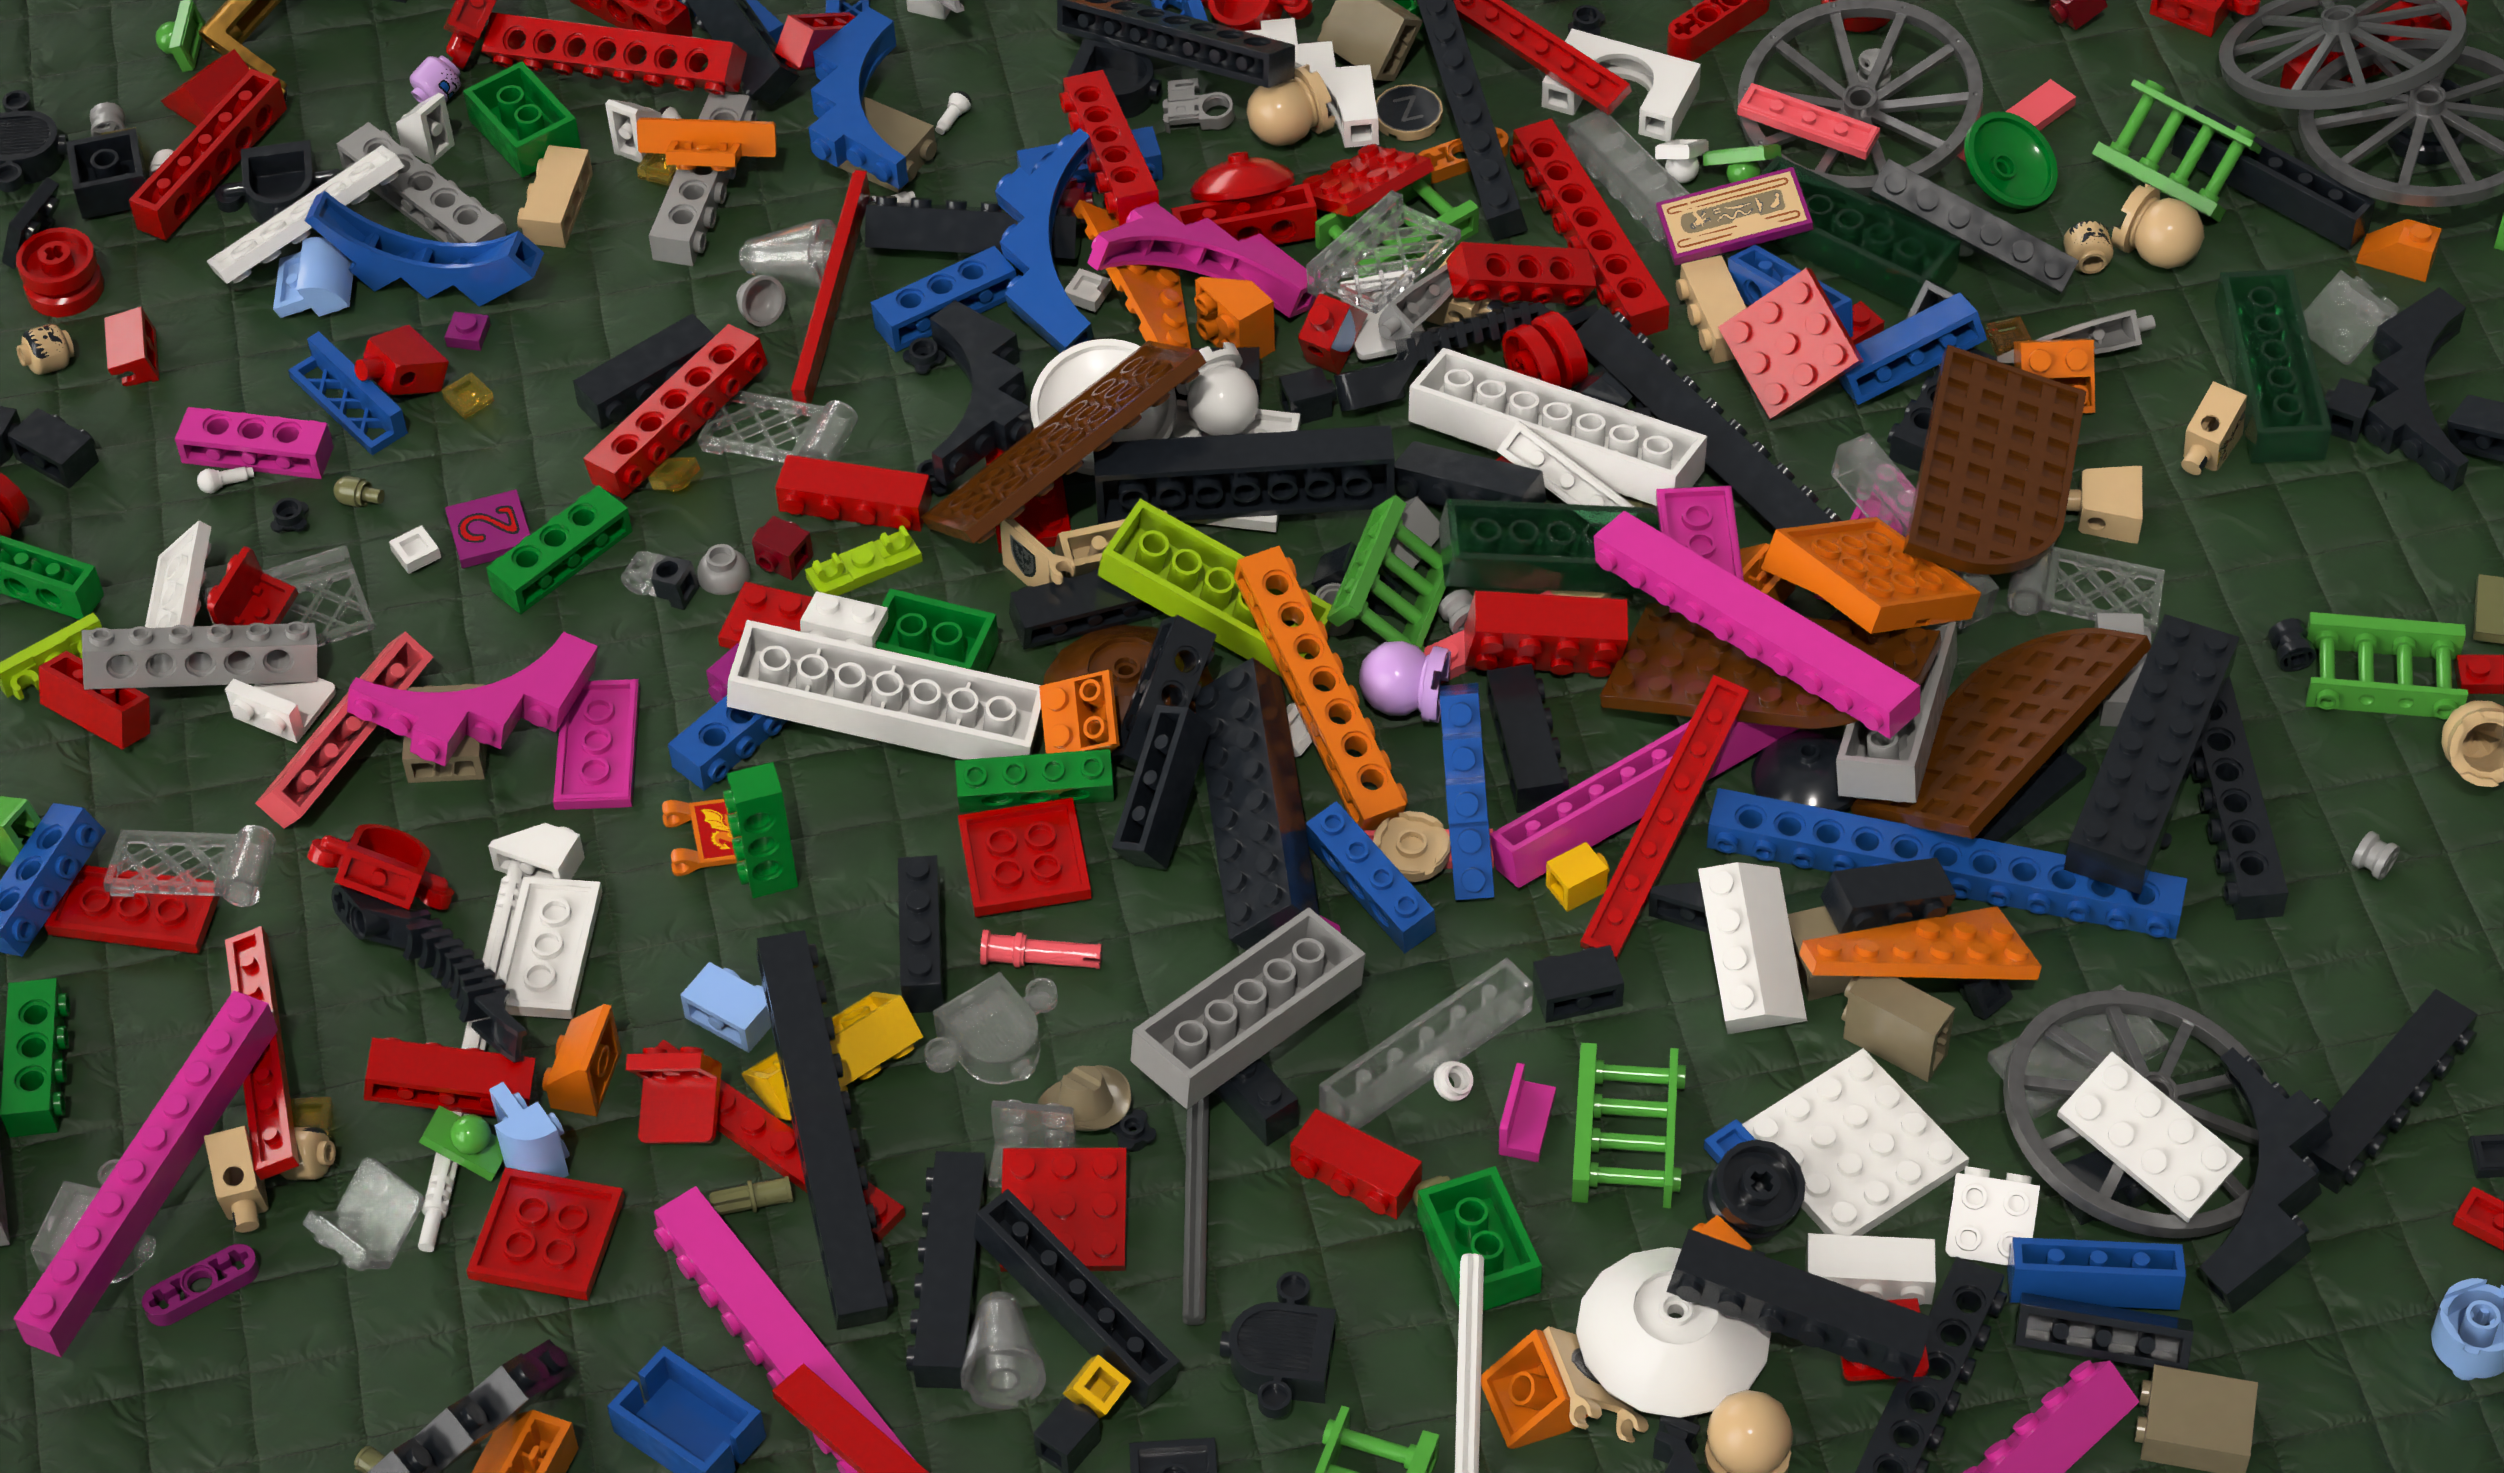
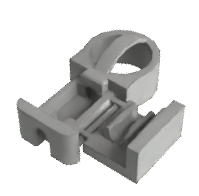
M1198 78L1168 81V99L1163 101L1165 130L1167 133H1171V125L1199 122L1201 130L1226 128L1233 122L1235 117L1232 99L1222 92L1195 95V93H1200ZM1221 105L1228 108L1224 114L1219 116L1206 114V111L1213 106Z

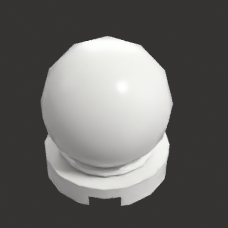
M1224 342V349L1213 352L1209 346L1200 349L1199 351L1207 363L1198 369L1200 373L1195 379L1187 384H1178L1176 386L1179 394L1188 395L1186 402L1192 420L1200 430L1212 436L1234 435L1243 432L1255 420L1259 407L1256 385L1246 371L1239 369L1243 360L1235 344L1230 342Z

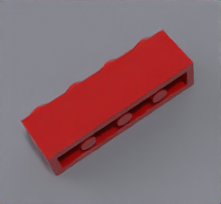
M786 455L775 486L780 512L896 529L903 525L907 530L919 532L922 531L924 525L921 516L928 512L932 500L928 474L794 455Z
M372 1037L365 1076L364 1100L437 1109L440 1105L449 1111L496 1117L489 1089L501 1082L505 1083L512 1094L520 1093L529 1107L536 1058L524 1056L523 1061L514 1063L501 1053L485 1052L479 1048L461 1049L445 1047L433 1042L422 1044L406 1042L394 1037L384 1039Z

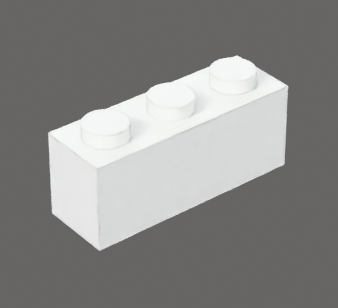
M1808 1233L1805 1271L1883 1300L1918 1298L1919 1305H1932L1936 1283L1935 1239Z

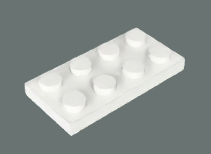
M197 521L158 556L145 627L165 628L176 625L193 627L195 616L201 606V601L198 600L200 588L206 579V572L204 571L205 560L211 551V543H209L211 526Z
M523 876L498 978L506 983L505 990L510 992L505 1007L510 1015L573 1019L603 892L601 882Z
M2112 1051L2057 1113L2060 1119L2187 1223L2243 1160L2233 1149Z

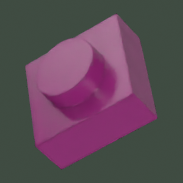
M454 311L444 337L446 346L481 351L491 326L489 315Z

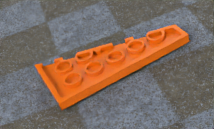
M1080 199L1073 210L1078 219L1084 218L1088 226L1085 229V233L1090 240H1094L1103 231L1119 227L1114 214H1108L1107 210ZM1123 265L1106 269L1117 291H1124L1128 297L1125 302L1128 311L1138 315L1141 321L1138 329L1146 342L1153 341L1191 349L1178 268L1158 265Z
M1998 906L1945 915L1944 917L1927 918L1803 940L1799 954L1812 975L2038 980L2042 967Z

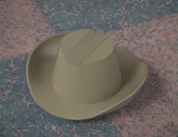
M1082 1065L1074 1067L1070 1073L1063 1075L1061 1081L1049 1087L1039 1098L1038 1104L1045 1116L1061 1127L1079 1131H1097L1111 1127L1125 1117L1131 1104V1089L1127 1078L1117 1069L1103 1065Z

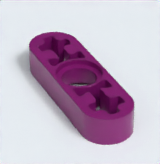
M234 1244L150 1287L142 1298V1306L148 1320L156 1326L171 1325L248 1285L255 1280L259 1273V1264L255 1253L251 1247L245 1244ZM240 1261L245 1267L238 1270L232 1264ZM217 1270H221L224 1279L219 1280ZM199 1278H209L212 1280L210 1287L203 1292H193L190 1290L191 1284ZM182 1289L185 1296L184 1300H181L177 1291ZM164 1300L169 1306L161 1309L160 1306H157V1303Z

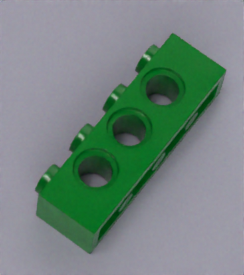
M596 486L486 567L491 591L520 615L633 532L628 507L601 486Z
M0 535L1 594L79 620L91 614L103 598L104 592L95 566Z
M1110 749L955 760L957 798L960 813L988 811L1072 797L1074 804L1114 801Z
M774 762L727 773L729 789L723 791V797L727 812L730 814L727 815L732 838H734L731 841L741 885L749 884L753 899L797 888L798 882L783 792Z
M57 978L8 983L0 1116L9 1138L57 1133L59 1130V1116H64L66 1112L65 1097L61 1091V1083L67 1082V1065L62 1055L63 1050L69 1048V1034L67 1026L64 1025V1017L70 1016L71 1004L68 993H62Z

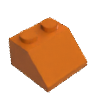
M603 1004L572 1019L565 1035L561 1034L559 1036L555 1049L556 1059L552 1068L548 1067L546 1069L542 1083L543 1091L547 1092L552 1109L597 1117L622 1052L611 1005Z
M1533 1330L1481 1375L1482 1389L1508 1448H1519L1569 1432L1575 1428L1569 1416L1570 1397L1543 1331Z

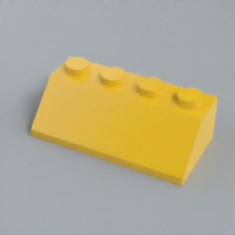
M872 992L832 1017L835 1040L830 1041L832 1054H840L843 1067V1077L838 1078L840 1090L848 1091L846 1085L857 1078L864 1080L875 1075L881 1070L880 1064L889 1058L898 1059L907 1055L915 1048L913 1043L923 1038L901 995ZM775 1052L741 1074L746 1083L776 1118L790 1121L791 1115L778 1055Z

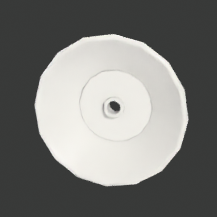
M1664 1247L1628 1255L1603 1270L1581 1300L1576 1335L1584 1364L1608 1394L1641 1412L1677 1418L1713 1412L1726 1396L1750 1389L1767 1364L1771 1332L1764 1330L1759 1325L1737 1317L1725 1316L1718 1310L1696 1302L1684 1301L1679 1296L1666 1292L1681 1249ZM1678 1313L1682 1317L1672 1318L1669 1316V1314Z

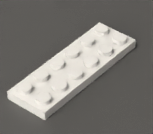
M381 145L207 260V263L214 273L226 284L231 281L238 283L251 274L250 268L261 261L265 264L274 260L281 254L280 249L290 242L293 244L299 243L311 234L309 229L312 227L304 220L316 195L326 191L345 206L349 203L351 205L358 204L369 196L368 190L380 183L383 186L396 179L399 175L397 171L402 169L404 165L395 153Z

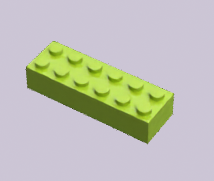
M1139 499L1104 549L1097 576L1171 617L1179 615L1217 634L1215 638L1217 643L1248 660L1252 657L1282 678L1234 579L1237 561L1245 556L1146 501ZM1277 589L1268 590L1270 593L1274 595L1283 594L1280 590ZM1309 593L1312 601L1311 611L1316 621H1322L1328 633L1332 622L1326 618L1332 605ZM1283 621L1287 626L1290 627L1299 626L1294 621ZM1299 653L1305 659L1312 658V655L1309 653Z

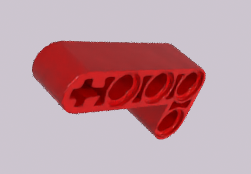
M1704 0L1669 24L1667 55L1694 61L1764 15L1769 10L1770 0Z

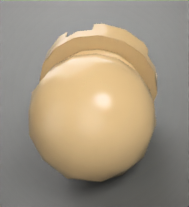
M1309 64L1296 68L1295 77L1292 80L1270 88L1257 87L1248 99L1247 116L1250 129L1261 141L1276 147L1293 145L1305 137L1310 129L1320 134L1334 127L1335 116L1331 115L1328 117L1326 107L1327 103L1332 102L1330 94L1320 74L1317 71L1309 72Z
M2145 184V187L2137 186L2121 209L2127 215L2121 229L2114 226L2111 238L2112 246L2126 253H2130L2136 248L2140 257L2153 266L2170 269L2186 265L2197 256L2205 238L2204 225L2197 210L2184 201L2172 198L2160 200V190L2148 184Z
M2470 701L2455 709L2445 722L2442 731L2441 744L2446 758L2464 780L2477 786H2498V783L2504 781V707L2492 701Z
M1743 1390L1726 1396L1713 1410L1708 1423V1438L1704 1461L1710 1473H1788L1791 1459L1790 1449L1794 1434L1790 1419L1782 1403L1767 1393L1752 1390Z

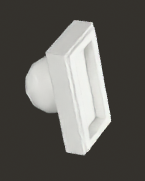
M1706 139L1671 140L1655 147V159H1667L1665 170L1672 181L1680 184L1689 183L1695 179L1699 171L1700 165L1697 157L1709 151V143Z

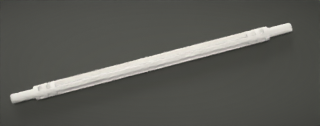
M510 858L507 875L501 879L482 961L485 963L484 970L491 969L495 973V980L499 978L522 884L523 872L519 869L521 861ZM490 1017L467 1022L461 1049L479 1048L483 1051L486 1050L487 1042L471 1026L472 1022L489 1019ZM451 1111V1112H453V1113L459 1115L460 1117H462V1116H464V1115H469V1114H471V1113H463V1112ZM437 1152L422 1208L425 1218L418 1248L424 1252L434 1251L441 1219L447 1215L459 1165Z

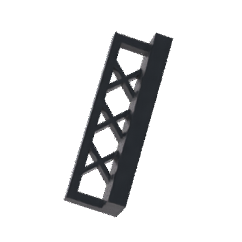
M2069 737L1975 838L2001 843L2006 842L2085 778L2087 767L2067 753Z

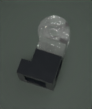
M646 551L637 552L621 575L623 585L631 592L638 595L649 594L667 599L671 607L685 610L700 587L692 561Z

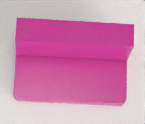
M1516 1063L1500 1123L1499 1155L1539 1163L1556 1098V1087L1525 1081V1064Z

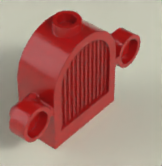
M497 0L455 1L443 29L453 33L446 47V53L452 57L451 62L457 68L463 70Z
M1201 0L1203 7L1209 8L1219 25L1241 31L1261 30L1260 21L1280 19L1283 9L1291 18H1305L1311 12L1313 6L1312 0Z
M2151 0L2149 14L2212 38L2230 11L2244 16L2254 15L2259 11L2261 0Z
M363 824L355 829L350 842L331 835L324 836L322 839H314L307 854L308 859L319 866L339 868L335 883L407 910L410 909L414 897H418L424 904L432 908L445 910L449 908L454 896L453 889L449 887L448 881L444 877L425 871L431 856L427 846L414 836L396 828L379 824Z

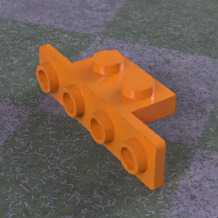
M643 117L637 120L638 151L640 153L666 154V165H676V168L681 170H692L697 168V166H711V169L715 171H727L732 169V167H736L741 156L775 157L777 154L775 122Z

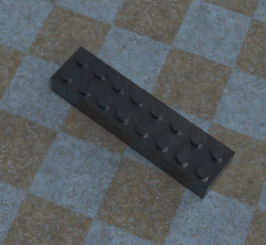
M1391 425L1112 441L1099 452L1093 451L1098 525L1126 519L1139 499L1162 511L1166 510L1167 514L1180 521L1371 510L1394 496L1395 458Z
M2167 614L2164 615L2069 840L2064 870L2141 895L2233 669L2240 637Z
M1253 657L1201 688L1194 700L1196 714L1211 726L1202 756L1228 935L1230 941L1244 950L1254 946L1308 907L1319 915L1282 678Z

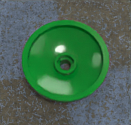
M2000 111L1985 114L1971 125L1964 143L1965 158L1975 182L1988 196L2011 208L2029 209L2040 205L2053 193L2058 178L2056 158L2048 141L2034 125L2018 115Z

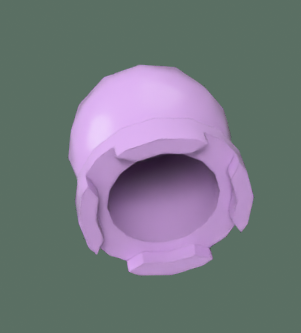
M1404 641L1384 642L1371 650L1362 661L1359 671V684L1363 698L1375 710L1389 716H1406L1418 709L1421 712L1422 721L1439 723L1441 719L1440 699H1438L1441 681L1449 682L1451 651L1447 648L1434 646L1431 653L1426 656L1416 645Z

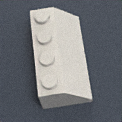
M1735 862L1698 869L1727 1035L1807 1021L1779 868Z

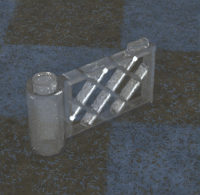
M739 391L706 422L697 441L702 452L722 455L726 451L783 463L786 455L836 461L858 422V415L851 406L841 401L832 400L827 402L825 406ZM732 402L746 404L747 406L731 414L727 412ZM769 409L779 411V414L761 420L758 415ZM802 415L811 417L809 421L795 427L791 422L792 419ZM752 416L756 421L755 424L740 430L735 426V423ZM786 423L789 428L788 430L770 436L767 431L768 429ZM727 426L733 432L723 437L713 436L715 431ZM760 432L765 437L764 440L754 444L746 443L743 440ZM791 439H795L797 442L792 451L776 447Z
M2053 546L2050 552L2038 562L2024 569L2011 572L2007 604L2010 609L2023 616H2029L2045 610L2096 621L2097 613L2133 614L2129 609L2141 604L2150 614L2149 619L2143 618L2144 629H2150L2151 633L2155 634L2158 627L2165 570ZM2059 561L2074 564L2080 571L2068 576L2059 567ZM2100 570L2109 571L2117 579L2105 584L2096 572ZM2087 578L2096 589L2084 594L2075 583ZM2137 578L2154 581V587L2142 592L2133 580ZM2124 586L2133 597L2122 602L2112 591ZM2066 588L2074 596L2075 600L2071 602L2054 599V594ZM2103 596L2113 607L2108 610L2099 609L2092 601Z
M257 825L245 826L240 829L238 834L121 829L103 882L105 892H110L111 896L134 897L135 893L223 896L226 901L234 906H252L260 899L276 839L268 829ZM128 844H145L147 846L133 855L127 850ZM174 845L186 848L173 856H170L165 851ZM211 847H225L224 851L211 858L204 853V851ZM155 855L162 860L148 869L141 864ZM193 857H196L201 862L188 870L180 866V864ZM131 868H134L139 873L130 879L118 878L119 874ZM170 869L177 874V876L170 880H158L156 878ZM208 871H211L216 876L214 882H198L195 880V878Z

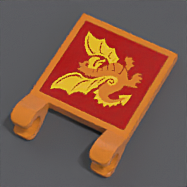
M724 799L693 803L667 800L662 804L663 823L666 827L674 828L691 820L697 849L695 851L677 848L671 852V867L674 875L684 876L699 868L735 864L737 862L731 841L734 838H732L727 815L730 814L727 812Z

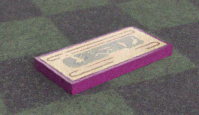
M1793 167L1656 203L1659 220L1675 266L1813 230V222Z

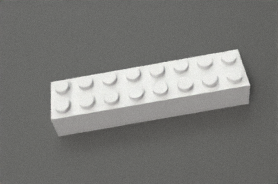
M1446 348L1441 349L1409 387L1408 421L1489 448L1492 451H1497L1517 422L1521 421L1615 492L1655 505L1656 507V489L1692 487L1704 472L1707 446L1706 435Z
M751 620L746 621L728 678L727 707L963 760L1032 755L1042 719L1039 690L1041 685Z

